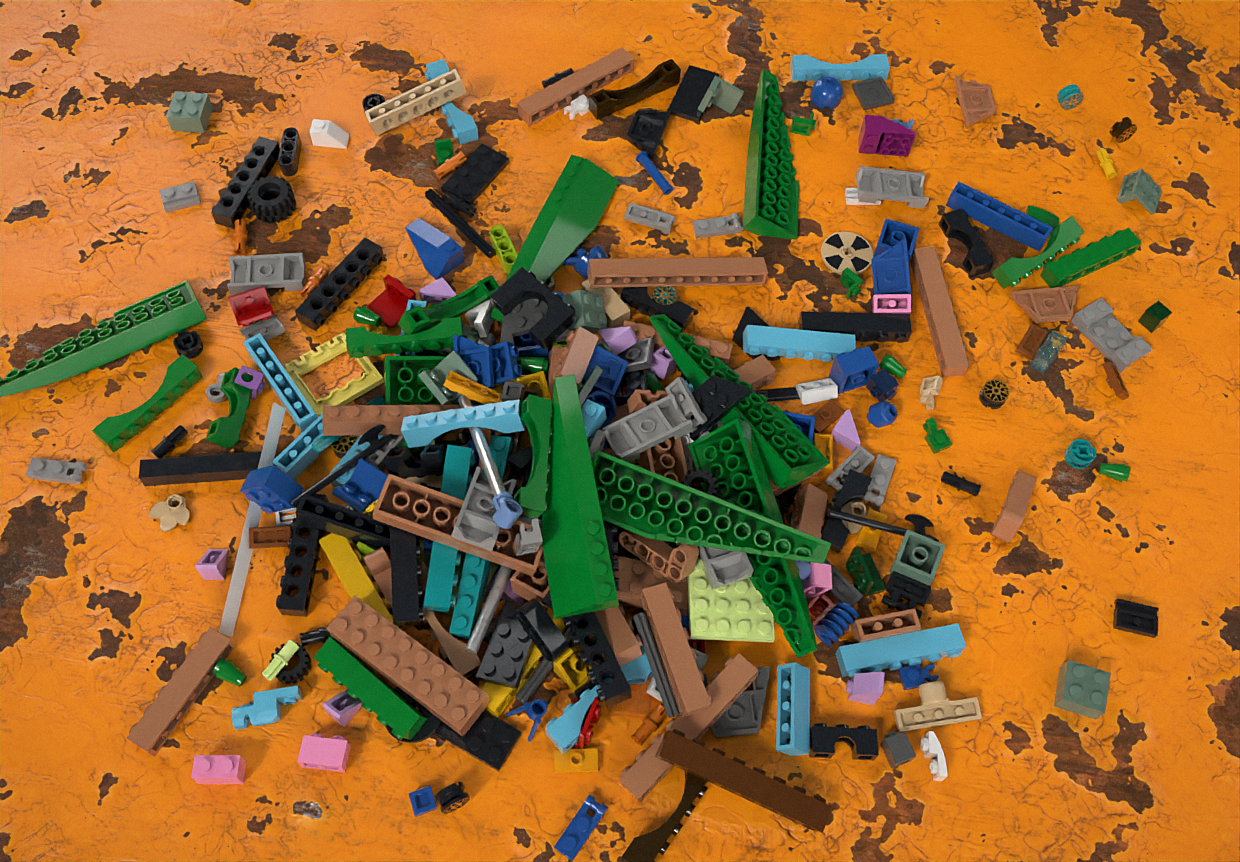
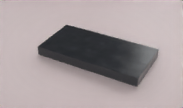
M689 65L669 106L672 109V115L698 123L703 112L698 110V107L715 75L719 77L720 74Z

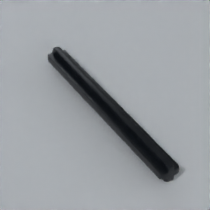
M429 189L425 192V197L488 258L495 256L496 250L434 190Z

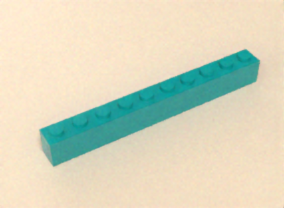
M492 435L489 448L501 480H503L508 464H506L507 458L511 456L514 442L511 437ZM466 553L449 630V633L454 638L465 640L470 639L480 616L491 561Z

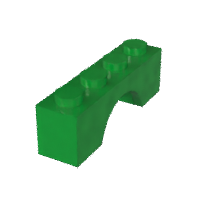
M236 367L225 373L221 385V390L229 400V414L227 417H220L211 422L206 440L226 449L236 445L240 440V429L245 422V411L249 407V397L253 391L234 382L240 370ZM244 373L241 376L245 382L253 380V376L248 373Z

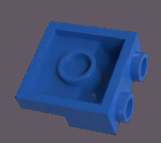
M508 341L489 346L492 348L494 386L504 385L505 381L515 382L522 375V368L520 364H517L516 359L519 356L517 346Z
M596 345L582 382L598 366L603 371L592 390H600L613 397L628 362Z

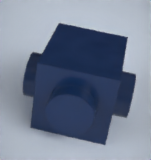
M882 369L870 377L866 387L874 398L882 402L886 399L890 400L896 395V389L899 384L893 376L885 369Z

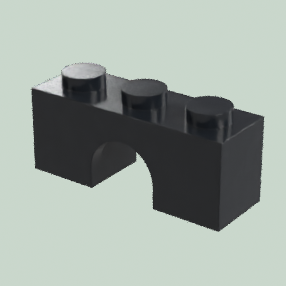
M445 443L427 445L420 454L421 460L415 458L408 447L391 448L384 457V461L389 474L403 479L408 477L423 478L431 475L442 476L447 447Z
M817 723L810 728L809 757L831 758L835 753L834 745L836 742H844L850 746L852 760L874 761L879 755L877 729H870V726L861 725L857 728H849L848 725L839 724L836 727H827V724Z

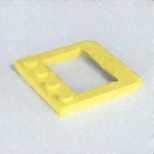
M343 332L332 338V344L328 340L317 346L316 353L310 350L299 356L300 362L294 359L284 365L286 372L316 413L317 418L323 413V406L346 405L384 383L382 375L368 357L363 356L355 358L365 371L362 377L352 379L347 382L345 387L331 391L330 395L325 398L316 399L301 379V376L347 351L346 335Z

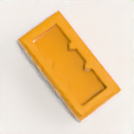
M814 433L813 445L829 461V464L820 469V471H833V434Z
M869 508L865 518L885 523L888 516ZM862 526L855 544L875 551L882 530Z
M597 748L569 749L564 754L560 750H554V774L598 772Z

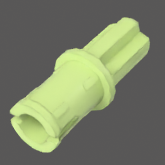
M288 640L280 652L274 654V659L262 672V675L267 680L272 681L281 669L288 665L287 662L300 647L293 641Z

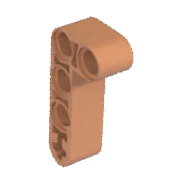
M1021 470L1016 471L1001 513L990 535L1007 543L1011 542L1025 517L1036 477Z
M629 530L619 534V542L625 549L670 581L677 583L692 574L699 555L697 546L686 543L674 549L661 540L648 539Z
M380 547L365 555L363 559L392 610L391 562L384 549ZM405 625L401 627L405 631L413 625Z

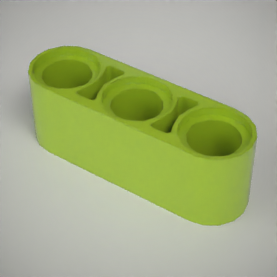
M495 225L490 229L491 245L496 250L497 258L504 272L509 275L518 254L505 228L501 225Z

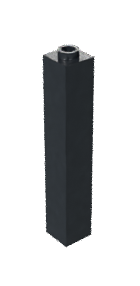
M262 452L140 460L138 478L144 486L242 480L247 478L250 471L258 469Z

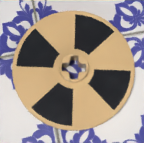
M837 232L824 240L821 247V258L824 264L837 274L841 275L842 271L848 267L856 275H859L870 267L873 250L869 242L862 236L852 232Z

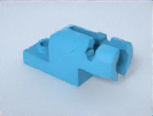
M297 685L253 693L254 704L250 702L239 707H233V727H236L237 730L248 728L250 722L254 727L280 721L281 703L284 705L295 704L296 701L302 700V691Z

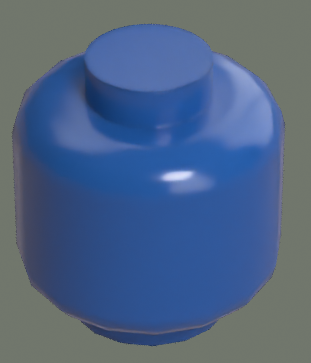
M888 401L875 403L869 407L867 419L877 428L888 426L894 423L897 417V410Z

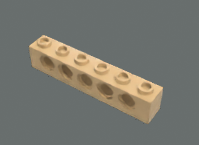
M455 68L365 111L370 126L376 136L467 92Z

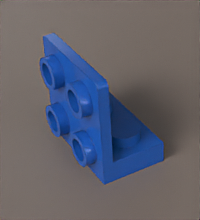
M359 459L348 485L336 486L332 494L360 513H363L374 501L379 499L388 474L365 459Z

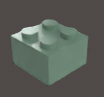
M175 91L166 118L173 131L205 133L213 106L208 94Z
M579 289L563 295V302L571 304L576 311V321L568 328L569 331H574L580 326L592 334H596L599 329L607 328L602 294Z
M907 529L901 539L889 573L896 571L926 585H930L934 580L946 545Z
M1068 660L1059 669L1054 706L1096 720L1106 710L1111 673Z

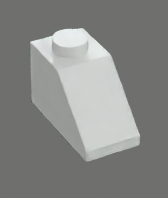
M313 119L309 131L313 146L347 149L349 133L330 120Z

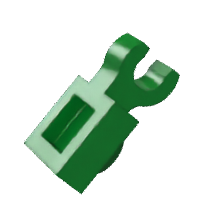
M933 418L927 419L926 423L923 424L924 430L928 433L925 440L935 454L950 448L952 443L943 428L937 430L935 420Z

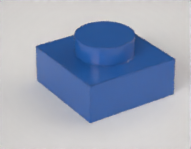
M431 786L409 793L415 817L437 809Z

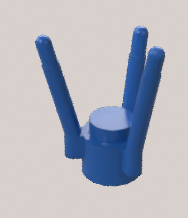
M539 699L532 701L531 704L526 702L523 706L513 709L505 715L509 717L526 710L527 716L534 720L528 737V741L531 742L541 722V718L547 712L548 703Z

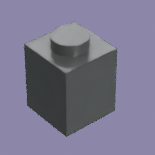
M897 731L885 735V739L880 744L891 769L911 762L916 757L905 731L897 734Z

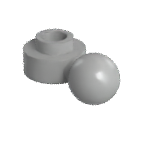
M222 372L217 376L218 383L212 384L206 389L207 398L212 403H221L227 397L221 390L226 372Z

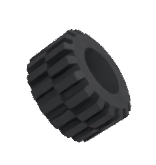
M278 176L262 177L259 181H254V185L249 187L250 190H248L247 194L253 214L256 215L257 219H262V222L266 223L269 221V223L277 221L279 223L281 222L280 220L288 219L287 216H291L293 214L292 211L296 209V201L290 183L282 177L280 179Z

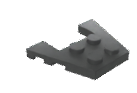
M527 299L518 304L506 316L503 315L500 343L508 341L515 345L513 337L529 333V329L546 314L547 304L538 299ZM567 329L555 340V343L566 340L570 331Z
M770 666L756 668L759 671L758 677L752 682L753 690L744 691L710 727L716 739L759 734ZM703 674V676H704L703 684H704L705 688H707V687H708L707 675H706V674Z

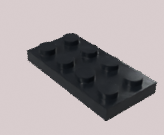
M481 144L441 186V189L444 193L450 190L459 198H464L465 202L471 205L509 164V158Z
M505 601L476 675L479 681L518 689L534 646V642L515 615V611L522 604Z
M484 710L463 737L444 722H442L434 734L499 772L522 732Z

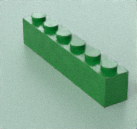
M1130 228L1122 231L1118 230L1113 235L1105 236L1096 243H1089L1085 248H1078L1069 255L1061 256L1056 261L1047 262L1043 266L1044 269L1040 276L1050 288L1062 287L1134 254L1142 242Z
M329 637L314 656L319 662L317 666L326 673L330 672L333 674L332 679L340 686L344 684L348 688L346 692L355 699L359 698L363 702L361 704L362 707L367 711H374L378 715L376 719L384 726L389 725L393 729L391 731L392 734L398 739L412 740L427 721V718L354 653L334 638Z

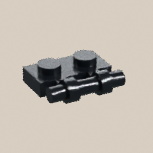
M893 571L885 591L892 593V597L883 595L881 603L888 605V608L892 610L895 608L900 611L914 609L916 604L924 607L931 586ZM901 597L910 601L909 605L899 602L898 598ZM915 608L918 619H920L922 611Z

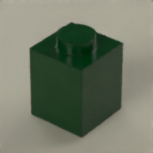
M1158 300L1146 309L1138 322L1153 333L1165 323L1172 312Z

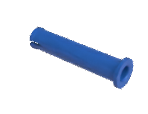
M646 151L640 152L636 156V161L641 163L663 191L664 195L670 194L673 191V187L649 159L648 153Z

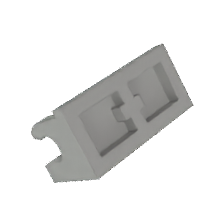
M538 518L531 520V527L527 531H525L524 524H521L520 535L517 534L515 537L516 556L538 551L543 542Z

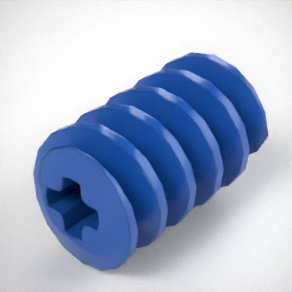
M838 602L835 608H832L830 613H827L825 618L821 619L819 624L814 627V632L823 643L832 646L831 641L837 643L839 640L837 636L842 637L844 635L842 630L848 631V625L852 626L854 620H858L860 616L849 604Z

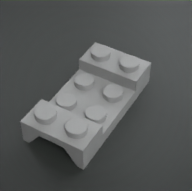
M860 166L855 175L859 202L876 203L877 199L907 202L908 207L924 209L929 201V197H924L923 194L925 173Z
M303 253L229 257L231 280L230 283H227V287L231 295L263 285L265 288L285 287L286 291H300L305 286V259Z
M1100 298L1077 312L1071 322L1122 373L1142 356L1145 358L1153 348L1141 336L1135 338L1112 315L1114 309L1103 298Z
M671 394L602 428V431L605 432V440L615 456L630 463L640 458L641 452L671 437H674L676 440L692 432L693 427L692 421L690 419L686 420L678 408L674 395Z
M480 467L476 468L451 537L492 551L501 527L493 520V515L497 511L492 504L494 495L488 478H486ZM511 479L503 483L506 492L513 493L517 480Z
M697 546L705 566L704 572L712 590L752 576L754 570L746 553Z

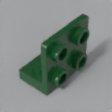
M859 546L854 547L846 562V569L849 574H852L854 579V587L863 595V598L884 592L886 588L871 554L862 555Z

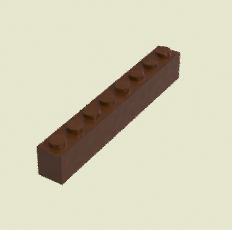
M673 729L672 731L665 732L656 753V758L814 832L823 833L832 806L825 804L826 799L817 795L810 797L805 794V789L795 785L791 788L785 785V780L773 776L772 779L766 776V771L760 768L753 767L751 769L746 767L745 761L733 757V760L725 757L726 753L717 748L710 750L704 747V742L695 738L691 741L685 738V733Z

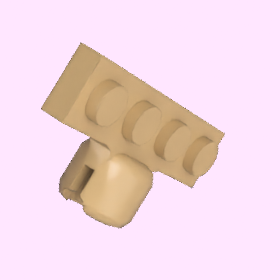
M941 681L919 685L920 706L893 710L897 732L982 719L977 697L950 701L947 698L944 683Z

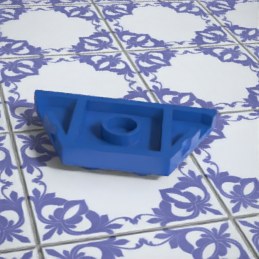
M903 239L871 259L874 295L911 294L906 239Z
M453 335L454 351L459 354L478 378L477 383L490 389L493 388L492 348L461 336Z

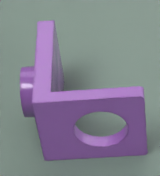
M243 365L241 366L234 382L252 389L251 399L255 400L257 394H261L265 387L263 373ZM244 373H250L253 376V380L245 382L241 376Z

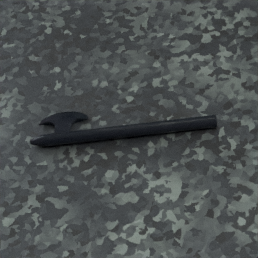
M378 425L369 429L358 442V446L369 442L370 446L290 501L291 505L296 508L303 494L313 496L356 466L359 459H366L386 445L393 437V434L379 439V433L386 426Z
M830 508L827 512L829 517L904 536L907 531L905 528ZM916 514L905 516V520L913 523L915 527L913 532L939 542L935 537L925 534L926 526L934 527L929 519Z

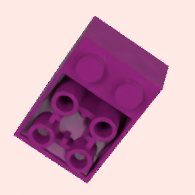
M865 115L858 137L859 153L908 157L916 132L883 116Z

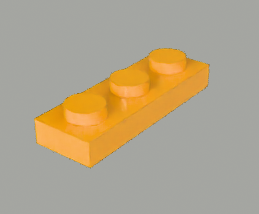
M451 370L449 371L443 386L447 387L450 391L458 392L468 399L478 401L484 405L502 402L501 393Z

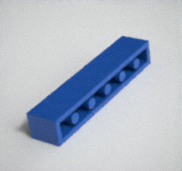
M959 181L952 190L946 206L954 210L962 209L968 217L1039 252L1053 227Z

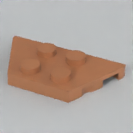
M955 75L954 83L965 127L994 115L996 107L990 86L973 80L966 82L960 80L961 76Z
M1066 286L1012 291L1010 297L1035 323L1067 321L1073 317V307L1076 303V293L1079 287Z

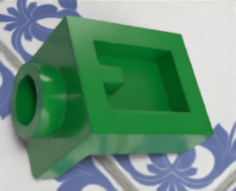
M811 113L810 119L793 116L790 133L809 136L810 131L814 130L816 120H813L814 113Z
M450 138L434 141L439 166L445 163L446 159L454 156Z
M848 267L844 269L840 282L845 288H848L845 298L849 300L852 296L856 297L861 292L863 280Z

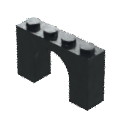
M523 267L490 295L492 305L504 316L527 299H538L547 304L546 314L529 329L531 339L544 350L576 321L574 307L569 303H564L559 294L556 292L552 293L546 283L543 281L539 282L530 270L526 271Z

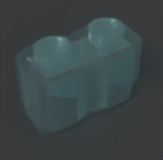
M1056 331L1050 333L1031 361L1030 367L1041 374L1045 373L1064 347L1066 337Z

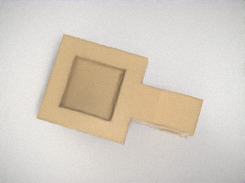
M940 376L923 378L919 391L921 395L919 402L921 404L926 403V410L934 409L935 400L933 397L934 395H939L943 382Z

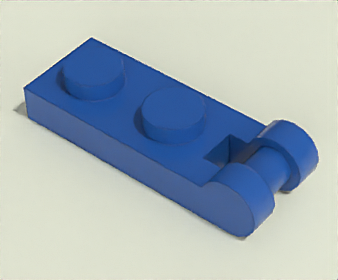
M589 794L555 844L554 849L573 862L606 813L608 806L595 801V797ZM589 808L596 812L593 818L587 814Z

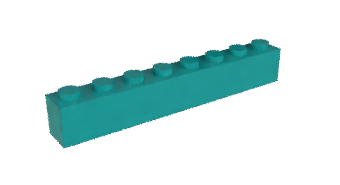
M447 445L441 493L463 501L465 500L467 495L466 487H470L472 474H468L469 467H473L475 455H471L472 448ZM433 541L423 609L448 612L450 606L454 607L455 594L451 593L452 586H457L458 573H454L455 565H460L461 553H457L458 549Z

